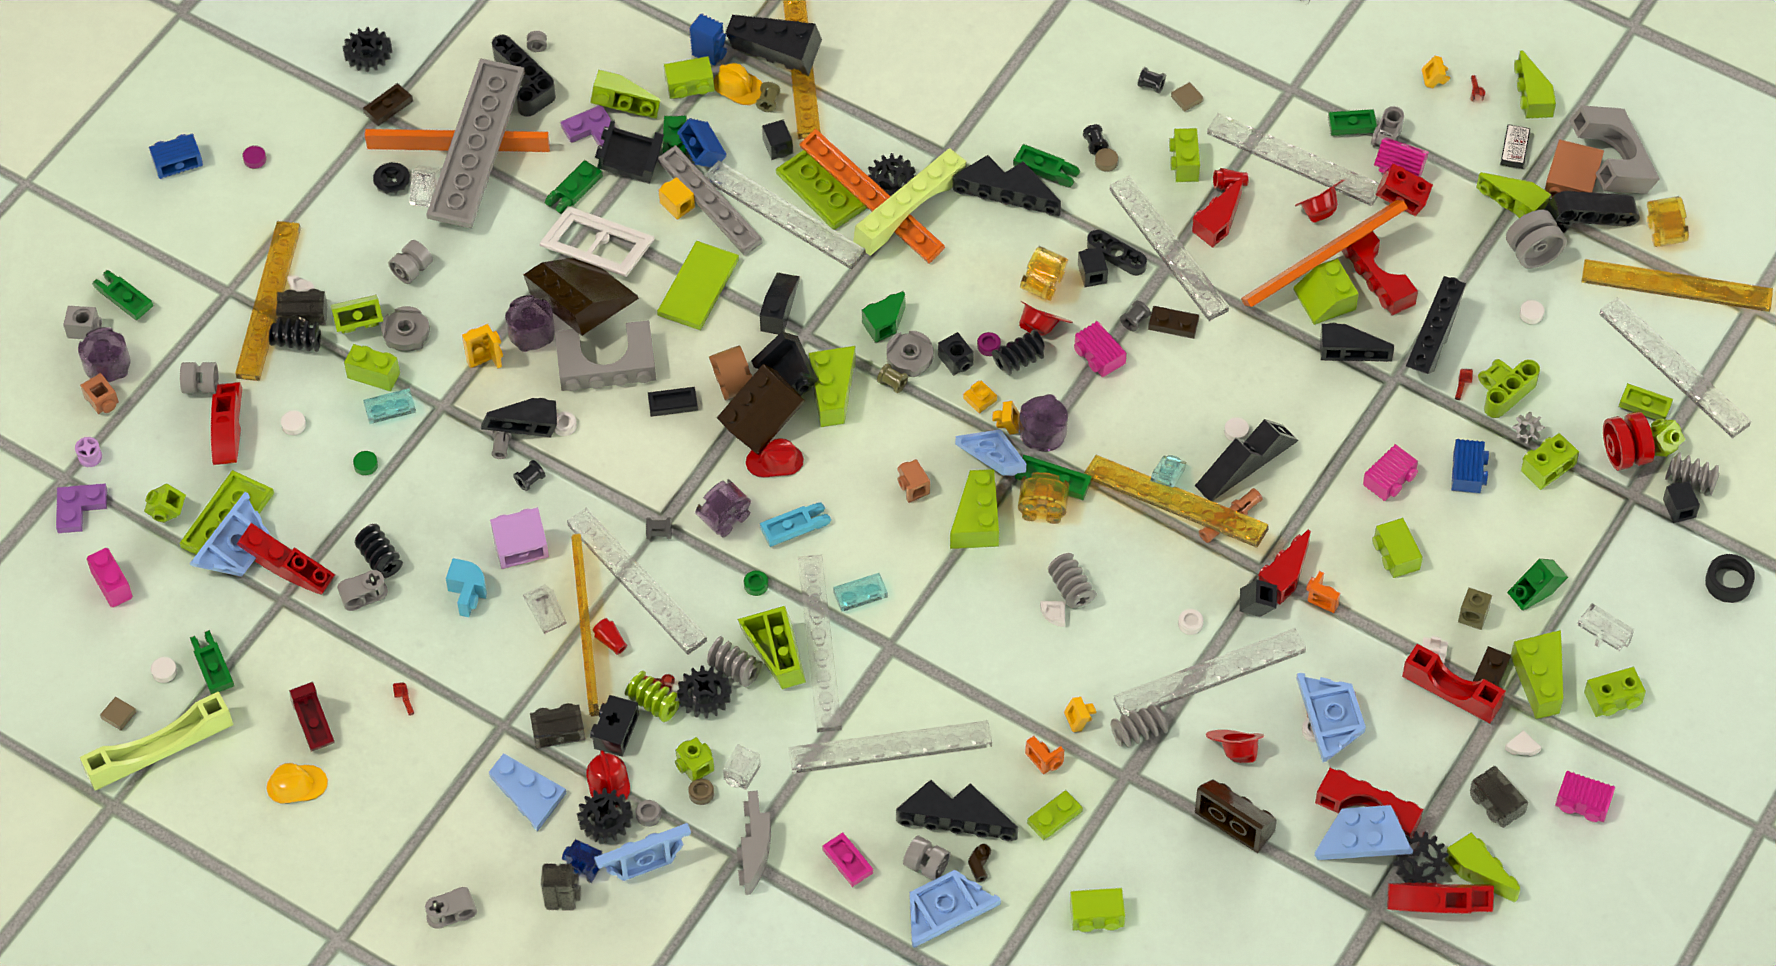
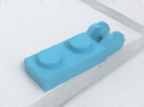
M818 502L807 507L802 506L761 522L760 529L771 547L815 530V528L820 529L830 524L831 518L828 514L817 516L824 512L825 509L824 505Z

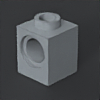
M67 307L63 324L67 338L96 340L97 331H101L102 318L98 316L96 307Z

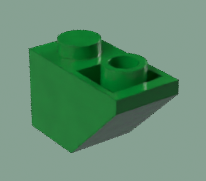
M904 291L891 294L877 303H871L862 309V324L875 343L897 333L905 310Z
M1539 558L1507 593L1521 610H1526L1552 595L1567 580L1568 576L1554 560Z

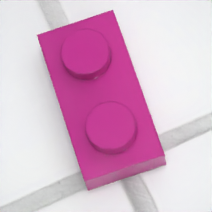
M843 832L822 845L823 852L852 887L873 874V868Z

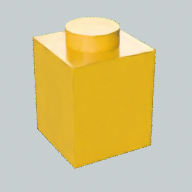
M677 177L670 182L664 183L658 189L660 204L677 220L695 208L694 193Z

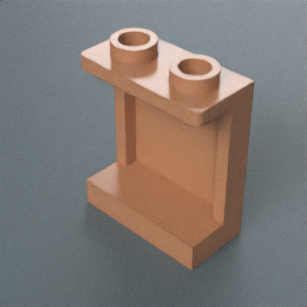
M1559 139L1546 181L1545 191L1551 194V198L1562 191L1592 193L1597 178L1595 173L1601 166L1604 150Z

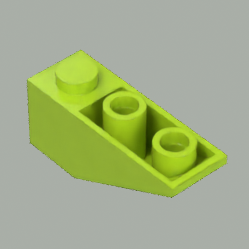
M1520 50L1518 60L1514 61L1515 74H1519L1517 90L1522 93V96H1520V108L1525 111L1526 119L1551 118L1554 115L1556 106L1553 85L1527 54Z
M598 70L593 84L590 103L657 119L661 99L620 74Z
M1480 172L1478 175L1476 188L1483 195L1489 196L1498 202L1501 207L1507 208L1516 214L1518 218L1533 211L1544 210L1550 202L1551 194L1533 182Z
M1472 832L1447 848L1446 853H1448V856L1444 860L1461 879L1472 884H1491L1494 886L1495 894L1513 902L1518 900L1520 893L1518 881L1513 876L1507 874L1500 860L1497 857H1493L1487 851L1485 843L1480 838H1476Z

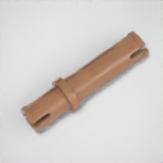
M1252 488L1241 499L1234 500L1231 503V507L1199 530L1202 540L1206 543L1211 542L1213 538L1227 529L1240 517L1244 518L1252 507L1263 500L1259 491Z

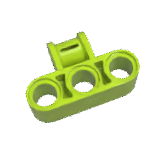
M1495 359L1492 362V366L1478 374L1479 381L1488 389L1484 405V412L1487 416L1491 418L1503 416L1536 387L1540 373V366L1536 361L1524 360L1512 369L1502 360Z

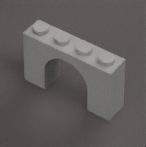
M1581 105L1569 120L1577 137L1602 140L1613 146L1623 158H1608L1595 173L1603 190L1608 192L1648 194L1659 181V177L1625 109Z
M649 320L626 323L627 351L620 360L607 365L592 363L584 357L581 352L579 333L574 329L555 331L561 390L576 391L584 388H600L611 385L622 386L628 383H647L656 380Z

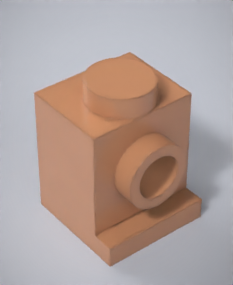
M101 373L80 385L84 398L98 414L103 411L105 413L113 411L116 404L119 403L115 390Z
M917 459L899 465L897 470L900 477L897 480L903 491L906 490V500L908 503L930 494V480Z

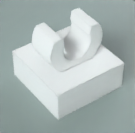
M1434 636L1431 638L1424 637L1422 646L1438 654L1444 664L1448 642L1441 641V638Z

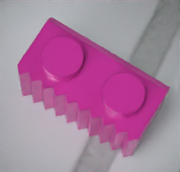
M1385 137L1381 141L1374 166L1379 167L1378 171L1385 173L1394 163L1421 177L1429 152Z
M1098 321L1075 334V351L1079 356H1084L1091 370L1095 373L1098 372L1101 377H1105L1126 364L1127 353Z
M1394 444L1384 456L1365 472L1363 485L1375 493V495H1378L1379 498H1382L1383 501H1386L1390 496L1395 497L1401 491L1404 482H1411L1418 473V460Z
M104 548L87 557L91 574L110 607L114 608L132 599L133 595L129 583L109 548Z
M1566 771L1555 806L1560 807L1563 812L1568 814L1575 812L1584 815L1587 820L1592 822H1604L1616 787Z

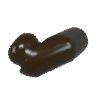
M984 843L977 846L968 859L969 867L976 882H982L988 878L983 866L991 854V848Z

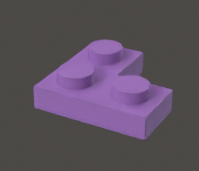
M599 105L565 119L560 123L570 143L592 135L596 143L603 146L604 140H601L604 126L609 127L611 119L603 106Z
M106 483L57 487L56 529L58 533L82 532L83 511L107 509Z

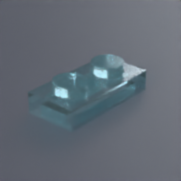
M410 388L363 400L369 424L416 413Z
M1164 455L1153 470L1150 481L1174 488L1185 471L1187 462L1181 461L1177 456Z
M880 573L833 587V593L841 612L888 597V592Z

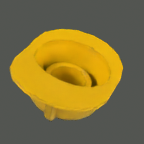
M729 63L719 67V73L714 78V89L716 92L742 105L755 104L757 99L760 98L762 82L757 77L748 73L745 67L737 63Z
M285 763L276 768L269 778L267 792L269 797L278 803L308 801L318 798L324 793L327 788L328 779L323 770L314 765L298 766L294 763Z

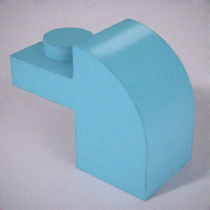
M453 558L446 576L447 588L450 592L460 594L457 602L459 615L470 617L472 609L477 607L478 598L486 599L487 590L484 575L476 564Z

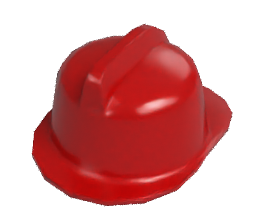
M1345 179L1321 194L1296 204L1295 207L1302 206L1313 223L1330 217L1336 211L1338 205L1335 187L1344 182Z
M1022 302L1025 306L1019 326L1029 333L1034 329L1043 336L1050 333L1060 320L1073 323L1071 320L1037 310Z
M778 438L769 442L759 455L751 450L746 457V466L748 471L757 477L786 476L798 472L803 466L804 458L802 452L791 441Z
M1212 730L1206 733V737L1211 740L1220 741L1227 758L1237 763H1253L1257 759L1259 739L1263 738L1264 734L1245 733L1234 730Z
M600 751V754L592 759L586 769L591 797H594V790L598 794H602L603 788H606L608 794H611L615 789L617 797L624 794L627 800L630 794V783L623 760L613 754Z

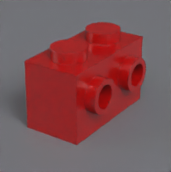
M1392 163L1383 174L1375 195L1389 203H1393L1396 200L1404 201L1408 207L1405 211L1416 216L1425 207L1433 184Z

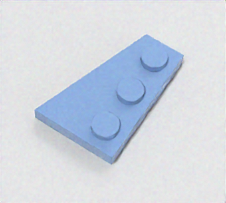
M1001 429L956 436L955 445L1001 475L1014 476L1017 473L1026 472L1025 461Z
M504 753L489 771L490 778L514 802L521 814L527 817L537 832L566 795L565 788Z

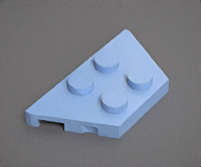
M244 492L190 562L191 566L242 577L256 558L236 544L250 523L267 534L269 532L263 526L258 511H255L249 501L250 496L247 492Z
M1297 673L1296 679L1322 762H1326L1365 732L1366 726L1352 684L1341 681L1334 682L1320 677V680L1305 677L1304 673Z
M1386 805L1341 809L1316 849L1315 857L1317 860L1403 855L1412 854L1413 850L1392 806Z
M688 823L659 834L652 833L645 839L625 843L621 848L596 856L594 859L598 868L606 867L609 874L616 875L619 879L625 881L671 864L676 857V853L683 846L681 839L685 836H690L691 830Z
M956 870L911 891L910 914L913 948L1001 905V899L997 895L992 896L982 890L981 885L967 880L963 874Z

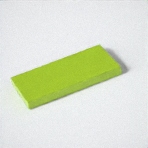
M804 150L776 168V174L833 230L867 209L865 205Z
M696 240L657 310L658 316L701 330L739 261V255Z
M232 470L180 541V547L197 555L244 492L249 494L251 505L260 514L273 496V488Z

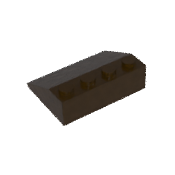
M575 258L542 262L523 274L530 295L581 336L639 299L637 294L604 269Z

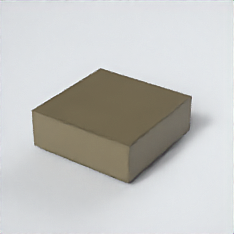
M1190 82L1171 92L1172 99L1184 112L1203 102V96Z
M115 696L100 714V717L121 731L136 714V709Z

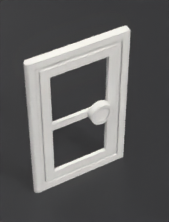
M568 206L541 240L539 246L627 277L653 243L654 236ZM573 221L601 231L596 234V240L587 252L558 242ZM609 234L636 243L621 264L592 254L599 244L609 242Z

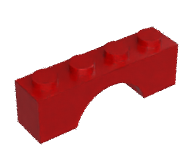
M1372 231L1343 249L1342 253L1354 264L1357 274L1362 275L1366 280L1369 290L1375 292L1378 296L1381 306L1384 309L1387 308L1390 314L1394 315L1416 305L1418 290L1406 274H1390L1377 266L1374 258L1378 255L1380 240Z
M1418 643L1404 664L1402 677L1489 724L1503 704L1506 690L1485 679L1475 682L1460 678L1443 664L1438 654Z
M1329 768L1317 790L1315 801L1316 804L1336 813H1339L1341 809L1351 806L1372 807L1391 805L1404 833L1410 838L1413 837V831H1416L1421 822L1423 809L1414 802L1404 801L1389 791L1379 790L1367 781H1359L1350 777L1346 772Z

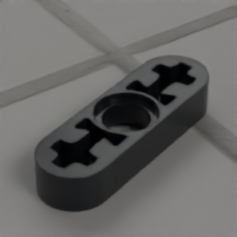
M1093 230L1088 234L1087 248L1101 247L1106 261L1131 275H1141L1146 271L1147 258L1143 253L1102 230ZM1113 249H1120L1123 254L1114 256L1110 252Z

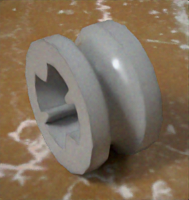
M542 31L528 33L527 48L532 52L544 51L547 47V35Z

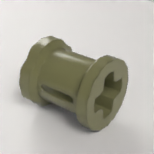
M764 82L760 86L761 95L756 101V106L763 112H773L776 109L775 100L780 94V87L773 82Z
M888 363L881 368L877 376L878 383L887 384L894 388L896 393L904 389L908 380V374L897 372Z

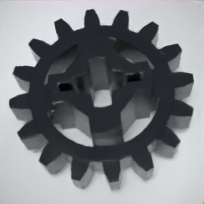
M366 27V30L363 32L359 28L357 29V34L351 32L350 39L344 40L345 45L342 48L345 61H349L350 67L356 65L357 71H360L362 67L365 68L366 72H369L371 67L378 70L377 65L385 66V60L391 59L390 53H393L390 37H386V32L384 31L379 34L378 28L370 31V28Z
M893 153L890 154L888 159L881 155L882 161L880 162L875 159V167H868L870 174L867 175L890 196L916 176L914 175L916 173L915 168L910 167V160L904 161L903 155L895 159ZM889 173H891V176L894 178V184H892V181L889 179Z
M701 666L698 672L691 668V675L684 673L683 681L678 682L679 690H677V696L680 706H685L687 714L694 711L696 718H698L700 713H704L705 718H708L711 712L717 716V709L725 710V703H730L731 701L730 694H732L731 685H729V678H723L722 670L714 673L713 666L709 668V671H706L704 666ZM718 686H719L720 689H721L720 695H719L718 692H717V691H718V690H717V687H718ZM689 689L691 690V697L688 695Z
M603 788L602 794H598L594 790V797H584L586 804H579L580 812L577 813V818L580 821V830H585L586 837L593 834L594 842H597L599 838H603L604 843H607L609 837L617 841V834L626 835L624 827L631 828V820L629 819L633 818V812L631 811L630 801L625 802L624 794L617 797L615 789L611 794H608L606 788ZM616 806L620 808L622 814H620V812L615 809ZM588 817L591 818V821L595 822L594 826L590 823Z
M1413 831V838L1405 834L1410 845L1418 842L1417 848L1413 849L1412 854L1395 855L1398 856V860L1393 861L1392 865L1399 866L1395 873L1397 875L1404 874L1402 881L1405 883L1412 879V883H1418V881L1427 883V880L1437 883L1435 876L1437 874L1444 876V873L1440 870L1441 867H1448V864L1443 862V858H1446L1448 853L1441 852V849L1445 846L1444 843L1436 844L1438 837L1435 835L1428 839V832L1426 831L1423 832L1422 837H1419L1417 831ZM1429 844L1434 848L1437 858L1430 855L1428 851ZM1420 852H1423L1422 855L1426 859L1431 860V862H1421L1420 866H1417L1418 862L1409 858V856H1419ZM1403 860L1409 861L1411 864V874L1406 870ZM1430 866L1435 867L1432 872L1422 876L1425 869Z

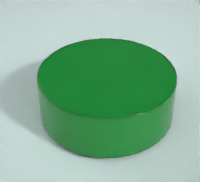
M361 451L355 455L353 465L358 474L370 475L377 470L378 461L373 452Z
M757 570L747 573L744 577L745 591L752 596L764 594L768 589V577L766 574Z

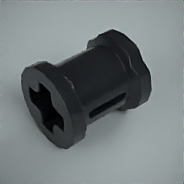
M1144 67L1138 79V86H1146L1160 93L1165 84L1166 74L1162 73L1160 75Z
M1098 124L1089 125L1083 130V137L1089 144L1088 150L1093 155H1096L1099 150L1109 147L1107 140L1103 138V129Z
M531 460L529 466L520 473H514L513 477L522 490L528 491L530 485L538 479L545 478L546 475L543 468L535 460Z

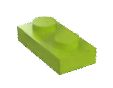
M1627 383L1619 407L1632 412L1639 411L1644 416L1655 420L1666 419L1673 399Z
M1065 790L1027 818V824L1044 841L1080 814L1082 806Z

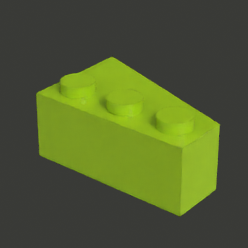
M855 346L808 353L809 361L818 378V381L812 386L820 426L845 424L849 393L856 363Z
M994 469L970 470L950 532V549L999 547Z
M785 606L737 619L744 635L782 689L806 683L791 619Z
M1561 630L1514 641L1511 660L1535 719L1560 714L1564 699Z

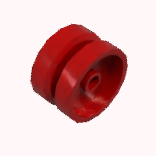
M1639 411L1629 413L1624 416V420L1619 416L1604 420V446L1610 463L1616 470L1628 469L1633 466V463L1640 466L1653 462L1655 456L1654 439L1650 425L1643 413Z

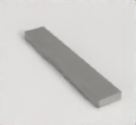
M676 145L658 157L659 164L673 179L677 177L694 193L695 203L743 255H746L762 243V238Z

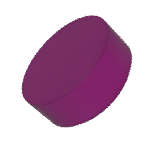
M250 146L244 150L242 157L247 167L256 169L266 163V154L262 147Z
M992 332L981 334L977 340V349L984 356H992V351L994 349L998 350L1001 346L1000 337Z

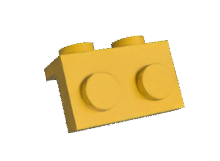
M486 324L462 334L466 362L470 368L491 359L497 369L502 367L501 358L504 356L499 346L501 339L497 331L492 332L489 325Z

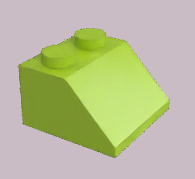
M1338 258L1316 266L1293 287L1313 325L1349 313L1357 308L1359 293Z

